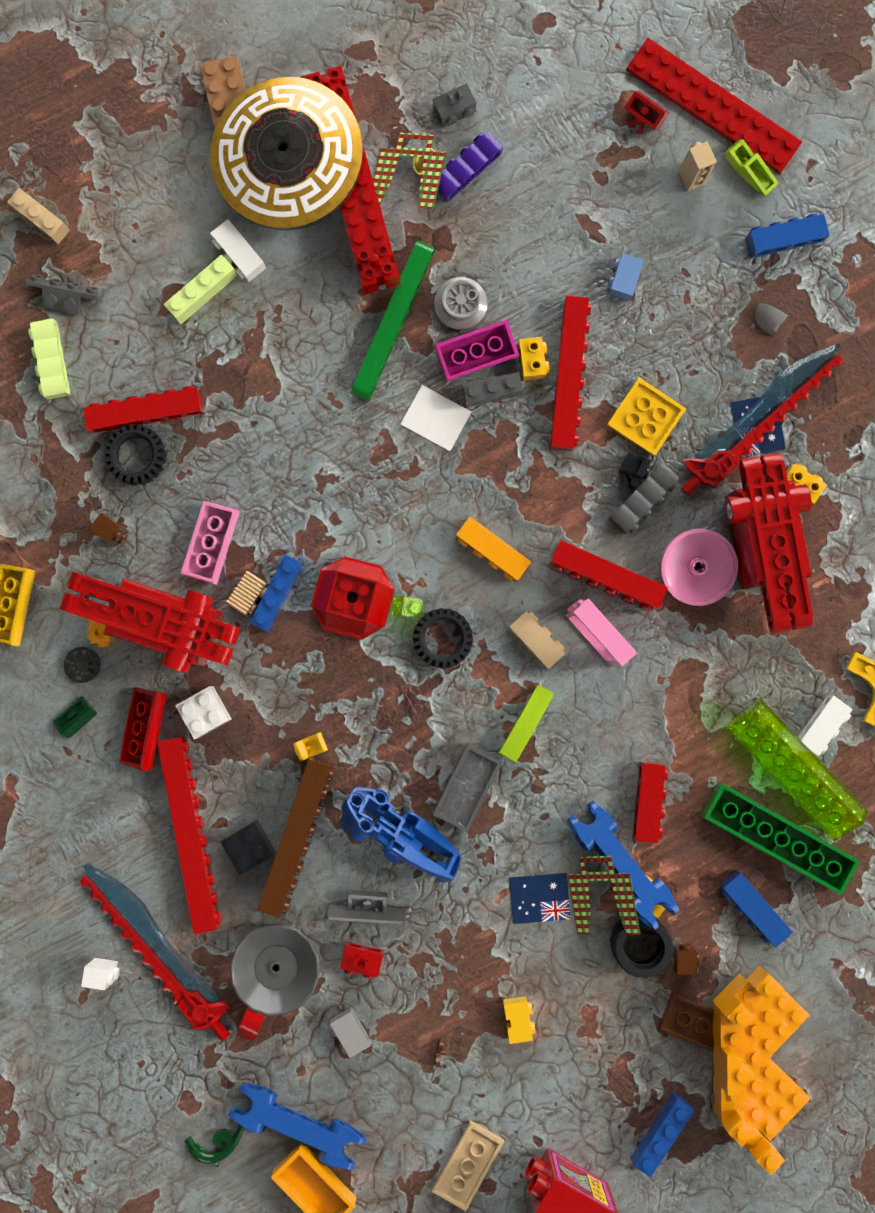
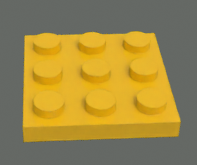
M638 378L607 426L654 457L686 408L641 378Z

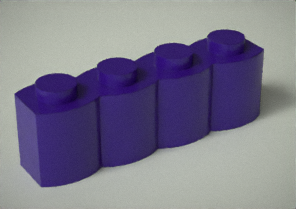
M488 131L484 134L480 133L474 139L475 143L471 146H465L461 150L460 156L456 159L452 158L447 163V168L442 171L437 192L446 202L453 199L502 154L503 147Z

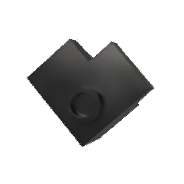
M630 452L626 455L618 472L627 477L628 488L632 490L638 488L641 479L647 477L650 471L648 467L652 460L646 457H639Z

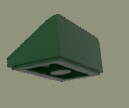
M81 696L57 717L53 723L61 735L71 738L95 717L97 712Z

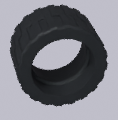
M638 919L639 928H648ZM620 920L616 923L610 937V947L618 964L626 973L637 978L655 977L657 974L662 973L670 964L674 949L672 938L659 920H657L659 927L654 930L659 939L658 949L652 958L643 962H634L626 956L623 947L628 935L622 921Z

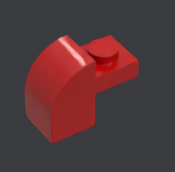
M247 1007L237 1034L255 1041L266 1015L252 1011Z

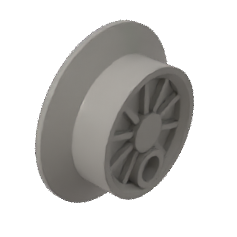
M456 277L440 286L435 295L434 307L438 318L443 324L452 329L465 330L474 327L483 319L487 309V297L483 288L474 280Z

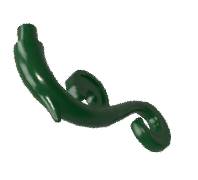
M239 1124L234 1136L228 1129L216 1131L213 1135L214 1145L221 1148L223 1146L222 1141L227 1142L226 1147L217 1152L205 1151L207 1150L206 1147H200L189 1136L185 1139V1143L189 1148L188 1152L199 1162L219 1167L217 1162L228 1157L237 1147L244 1127Z

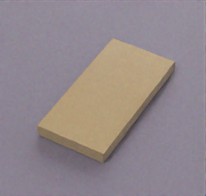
M470 1120L435 1182L432 1192L466 1212L504 1144V1139Z

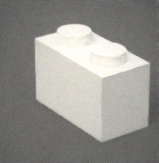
M94 958L84 967L81 987L106 990L118 979L120 971L117 968L118 961Z

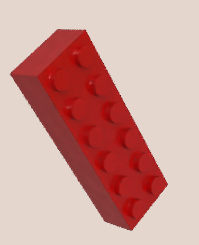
M562 540L556 544L548 565L552 566L551 570L561 573L564 571L573 580L579 581L582 579L586 581L587 586L594 589L600 587L604 589L603 592L613 597L618 595L622 597L621 600L623 602L639 604L638 608L647 612L659 609L668 589L665 585Z

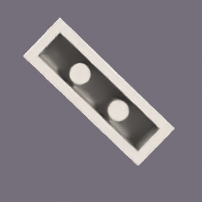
M228 219L210 233L213 238L212 244L218 251L222 249L225 253L223 257L230 264L233 263L237 269L235 271L241 279L246 278L250 282L266 269L262 259Z
M827 695L795 742L812 755L819 756L824 754L828 749L827 744L839 734V727L842 723L844 724L849 720L852 708L834 695Z

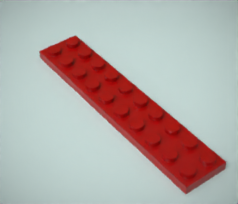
M650 38L646 39L626 68L628 73L732 143L743 139L753 154L758 153L766 166L779 175L803 142Z

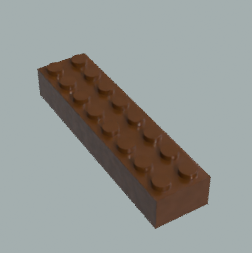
M313 756L308 759L257 911L280 918L282 913L286 914L292 901L289 895L293 894L298 883L295 877L296 875L299 876L302 871L304 861L301 860L308 853L311 844L308 842V839L312 838L317 827L314 821L315 819L318 820L321 815L323 806L320 804L322 800L326 799L329 787H326L328 781L331 782L336 769H333V763Z

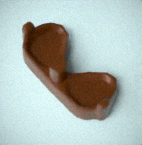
M440 1039L435 1054V1067H442L440 1065V1055H446V1051H442L444 1042H446L445 1039Z

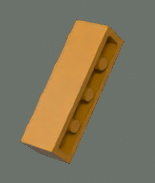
M471 517L467 519L456 534L457 542L465 548L469 546L473 549L472 553L479 559L484 557L489 561L488 565L496 571L497 569L503 571V576L511 582L513 580L517 582L531 564L530 560Z

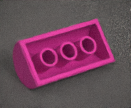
M507 319L435 344L437 358L446 381L519 357Z

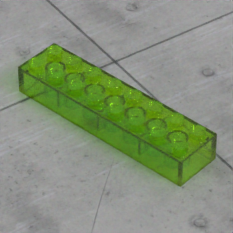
M758 698L732 717L726 728L833 841L864 824L869 811L761 698Z

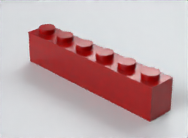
M194 386L183 387V390L180 391L170 389L158 395L156 393L145 394V397L141 398L131 396L127 397L124 401L109 400L108 404L92 403L89 404V407L83 408L86 428L91 434L122 429L121 426L125 425L128 427L129 424H134L135 426L137 424L145 425L204 414L200 391L194 388Z

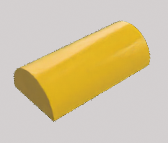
M0 564V643L20 646L36 573L35 570Z

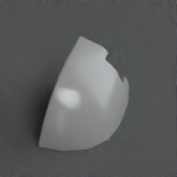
M764 303L757 304L755 309V320L758 326L772 336L788 316L779 309Z

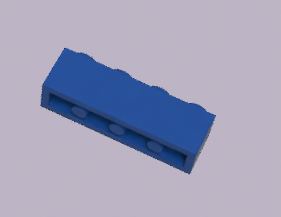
M813 213L803 219L796 217L788 220L786 223L774 222L768 227H754L746 236L752 259L821 243L830 235L825 215Z
M286 554L284 555L250 624L270 633L304 566L303 563Z
M737 870L719 885L723 889L721 894L728 901L732 899L736 904L734 906L736 911L741 916L746 915L749 919L747 923L754 931L758 929L761 932L760 938L767 945L771 944L776 948L793 933Z
M675 1092L672 1093L631 1156L634 1167L650 1178L694 1113L691 1104Z

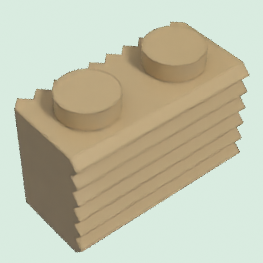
M246 571L226 603L245 616H248L249 613L252 615L258 607L256 602L259 598L263 597L268 584L249 571Z

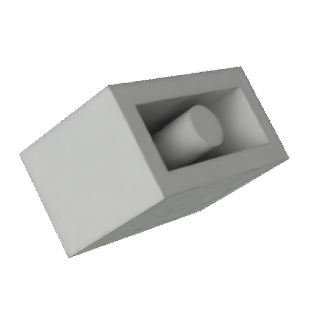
M352 1007L331 1019L329 1029L334 1037H338L341 1042L339 1046L344 1054L347 1053L349 1058L370 1047L371 1039Z

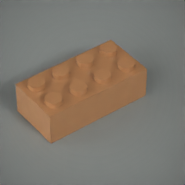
M237 55L200 63L214 129L225 109L235 98L246 91ZM251 127L246 139L252 138L253 135L250 132L254 130V127Z

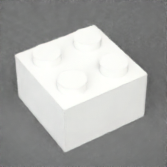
M209 686L175 705L193 739H198L232 720L214 686Z

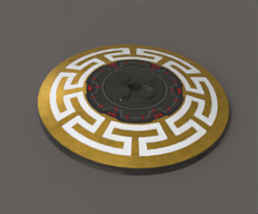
M297 77L266 80L241 93L221 115L211 142L210 162L212 174L225 201L247 221L273 230L288 231L306 228L325 220L335 213L353 192L363 164L361 132L348 105L326 86L315 81ZM283 143L289 145L286 151H280L279 146Z

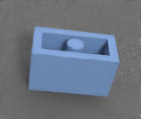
M622 253L620 259L616 258L613 270H616L614 277L610 276L607 285L610 288L609 295L630 301L644 260Z

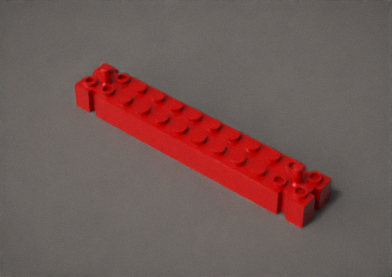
M341 65L327 69L328 74L320 75V72L305 75L306 79L326 86L341 97L355 117ZM362 142V160L357 179L348 195L340 203L365 295L379 291L378 286L385 284L387 289L401 285Z

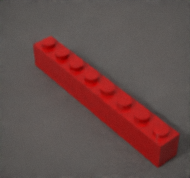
M566 295L564 300L550 449L573 451L574 446H578L579 435H576V427H580L581 416L577 415L578 409L582 407V397H579L580 390H583L584 379L581 378L582 371L585 372L586 367L583 353H587L588 341H585V334L589 333L590 323H587V316L591 314V304H588L589 297Z

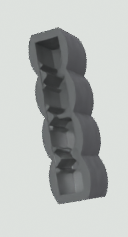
M664 463L660 464L608 519L624 534L628 531L632 533L639 526L637 522L641 518L645 520L652 513L650 508L654 504L658 506L665 499L663 495L667 491L671 493L679 485L676 482L679 477Z

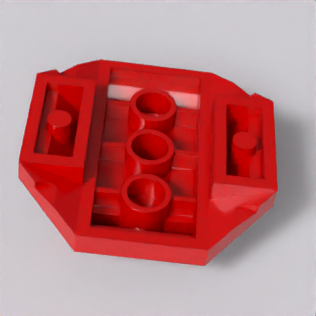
M344 556L320 570L311 608L324 630L363 640L385 627L395 588L382 566ZM352 592L358 595V600L354 603L348 601V595Z

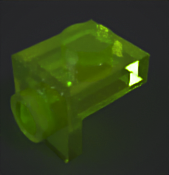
M395 596L391 606L392 615L420 619L423 600Z

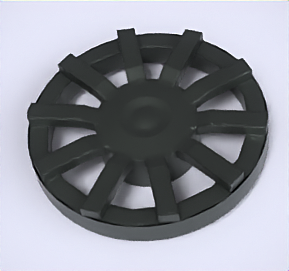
M74 648L68 652L64 659V672L72 681L78 683L89 682L100 671L101 663L99 656L90 648ZM81 650L87 651L84 657H82ZM78 651L79 658L75 657L73 653ZM89 653H92L94 657L87 659ZM70 656L75 660L74 662L68 661ZM96 660L97 665H91L90 662ZM68 664L74 665V667L68 669ZM90 668L96 669L94 674L89 671ZM76 670L74 676H72L70 672ZM79 672H81L82 680L76 679ZM84 672L90 676L88 679H85Z

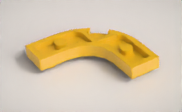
M853 652L845 669L862 677L872 688V702L863 721L875 727V661L857 652Z

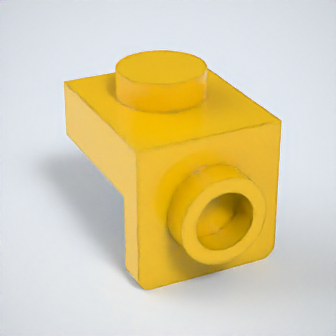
M321 732L293 743L295 753L300 761L328 750Z

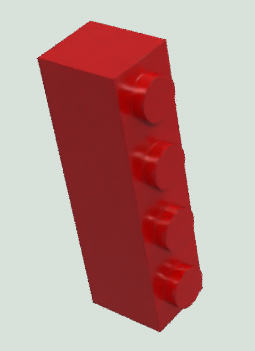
M639 763L632 838L635 841L659 843V838H662L663 828L660 827L661 819H664L665 814L662 802L666 799L664 781L668 779V769H666L664 764Z

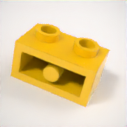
M542 337L519 339L518 348L522 380L545 379L547 372H549V362L545 361L544 354H547L546 342L542 341Z
M793 464L786 471L788 481L794 480L795 486L802 484L808 486L812 505L815 504L827 485L823 482V479L818 475H811L800 464Z

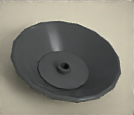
M284 924L262 925L247 933L236 946L230 962L231 984L238 998L252 1011L267 1016L287 1015L302 1007L314 993L320 976L319 956L311 940L298 929ZM274 964L279 965L280 969L278 971L273 969Z

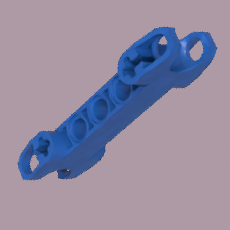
M592 800L587 805L593 817L592 824L584 825L574 816L568 818L567 823L576 841L586 852L594 848L600 856H612L615 873H630L637 918L654 931L659 927L653 915V907L655 905L663 906L672 915L678 912L679 908L670 890L662 880L656 878L651 882L614 836L613 832L618 829L614 819Z
M242 1082L240 1091L250 1097L253 1104L246 1110L231 1108L228 1114L230 1118L254 1133H262L264 1126L317 1148L320 1150L317 1158L327 1165L347 1170L354 1169L355 1162L347 1157L342 1149L350 1142L364 1144L366 1141L364 1134L356 1130L349 1123L339 1119H333L331 1126L325 1125L275 1103L278 1096L275 1091L261 1085Z

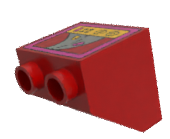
M547 1148L541 1159L533 1156L528 1163L524 1178L528 1180L527 1195L531 1197L534 1213H618L608 1182L551 1149Z

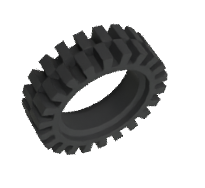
M129 424L128 427L124 425L121 426V430L116 429L114 431L115 434L108 437L110 441L105 443L107 449L104 450L106 455L104 461L107 463V468L111 471V474L117 479L132 485H144L147 481H153L152 478H157L159 471L164 469L162 466L163 463L166 464L165 456H167L164 450L165 445L162 443L161 438L148 427H143L139 424L137 426ZM132 438L144 439L152 448V459L149 465L138 472L125 470L121 466L118 457L123 443Z
M439 608L431 610L420 618L415 626L413 634L414 647L419 657L431 666L438 668L455 666L463 661L471 650L473 637L470 624L464 616L452 609ZM440 620L453 623L459 629L461 635L458 649L448 656L433 654L425 644L427 629L431 624Z

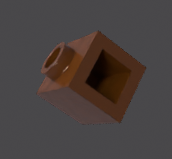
M679 944V947H674V971L676 974L697 975L700 955L695 948L691 947L690 944Z

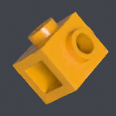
M92 620L89 621L87 637L91 644H97V647H109V643L115 642V638L103 634L106 625Z

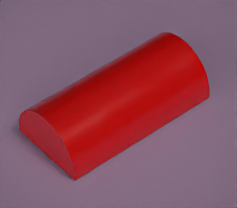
M133 688L119 763L139 770H152L167 693L145 688Z

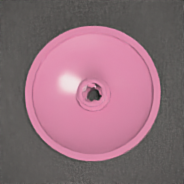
M691 529L674 537L666 546L660 562L661 578L663 584L668 587L669 593L679 601L695 606L712 604L724 597L734 585L738 573V559L733 546L725 537L708 529ZM698 562V563H699V568H698V569H694V567L696 566V563Z

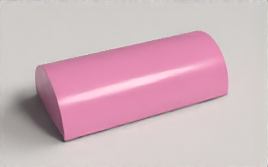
M203 501L180 574L217 585L240 511Z

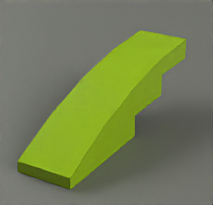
M539 684L535 687L498 754L514 763L517 762L552 700L553 692Z

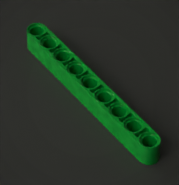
M420 241L416 242L401 275V285H398L394 291L353 384L351 394L367 401L370 400L433 258L434 247Z

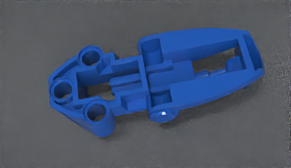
M361 787L353 789L341 806L343 815L340 824L344 833L350 829L351 837L359 842L363 841L368 835L381 843L380 850L384 852L386 859L395 863L403 860L416 869L437 877L435 883L454 880L462 855L443 834L413 812L407 811L401 817L392 811L394 805L388 802L389 796L384 790ZM363 809L378 819L375 823L376 827H374L373 819L362 812ZM424 846L448 857L445 862L437 861L434 863L419 851Z

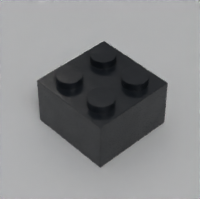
M258 819L221 841L239 876L276 854Z

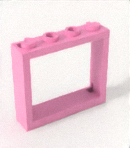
M589 598L584 601L582 599L578 600L567 609L568 613L565 616L611 667L623 666L637 654Z

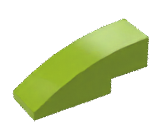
M743 139L735 142L723 153L733 168L761 195L766 196L779 184L759 154H753Z

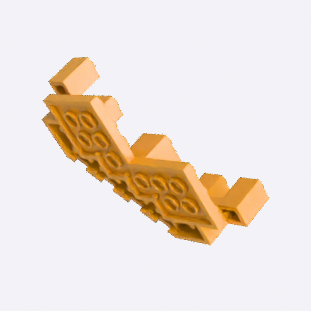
M759 965L747 979L739 973L712 1001L714 1010L713 1112L728 1134L741 1147L745 1146L755 1160L772 1175L785 1160L760 1131L771 1141L811 1098L770 1057L810 1015Z

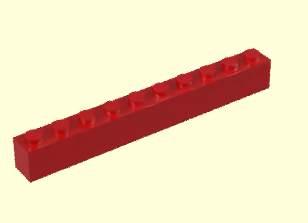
M184 736L158 741L193 933L198 934L217 930L220 927V923H222V916L220 911L217 912L216 907L218 896L216 892L214 893L212 886L215 884L213 873H210L209 866H211L210 855L206 854L205 849L207 838L202 833L204 822L198 812L200 801L198 797H195L196 781L191 776L193 764L187 755L189 744L184 739Z

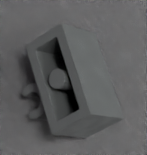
M467 83L433 98V109L442 127L453 125L458 119L468 118L476 112L477 103Z

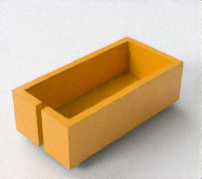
M301 1141L273 1169L271 1178L304 1213H349L355 1207L356 1196Z

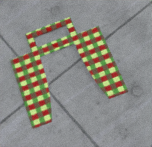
M400 133L396 149L380 147L373 176L379 204H381L389 188L400 155L424 157L420 180V208H434L447 153L431 151L434 135ZM403 139L428 140L426 149L402 147Z
M612 856L579 857L582 874H567L577 934H590V899L587 881H612L617 908L626 934L640 935L630 873H615ZM585 862H608L609 872H586Z

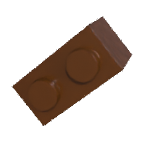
M100 513L89 527L105 541L116 546L122 544L127 539L128 535L126 534L129 532L113 518L103 513Z

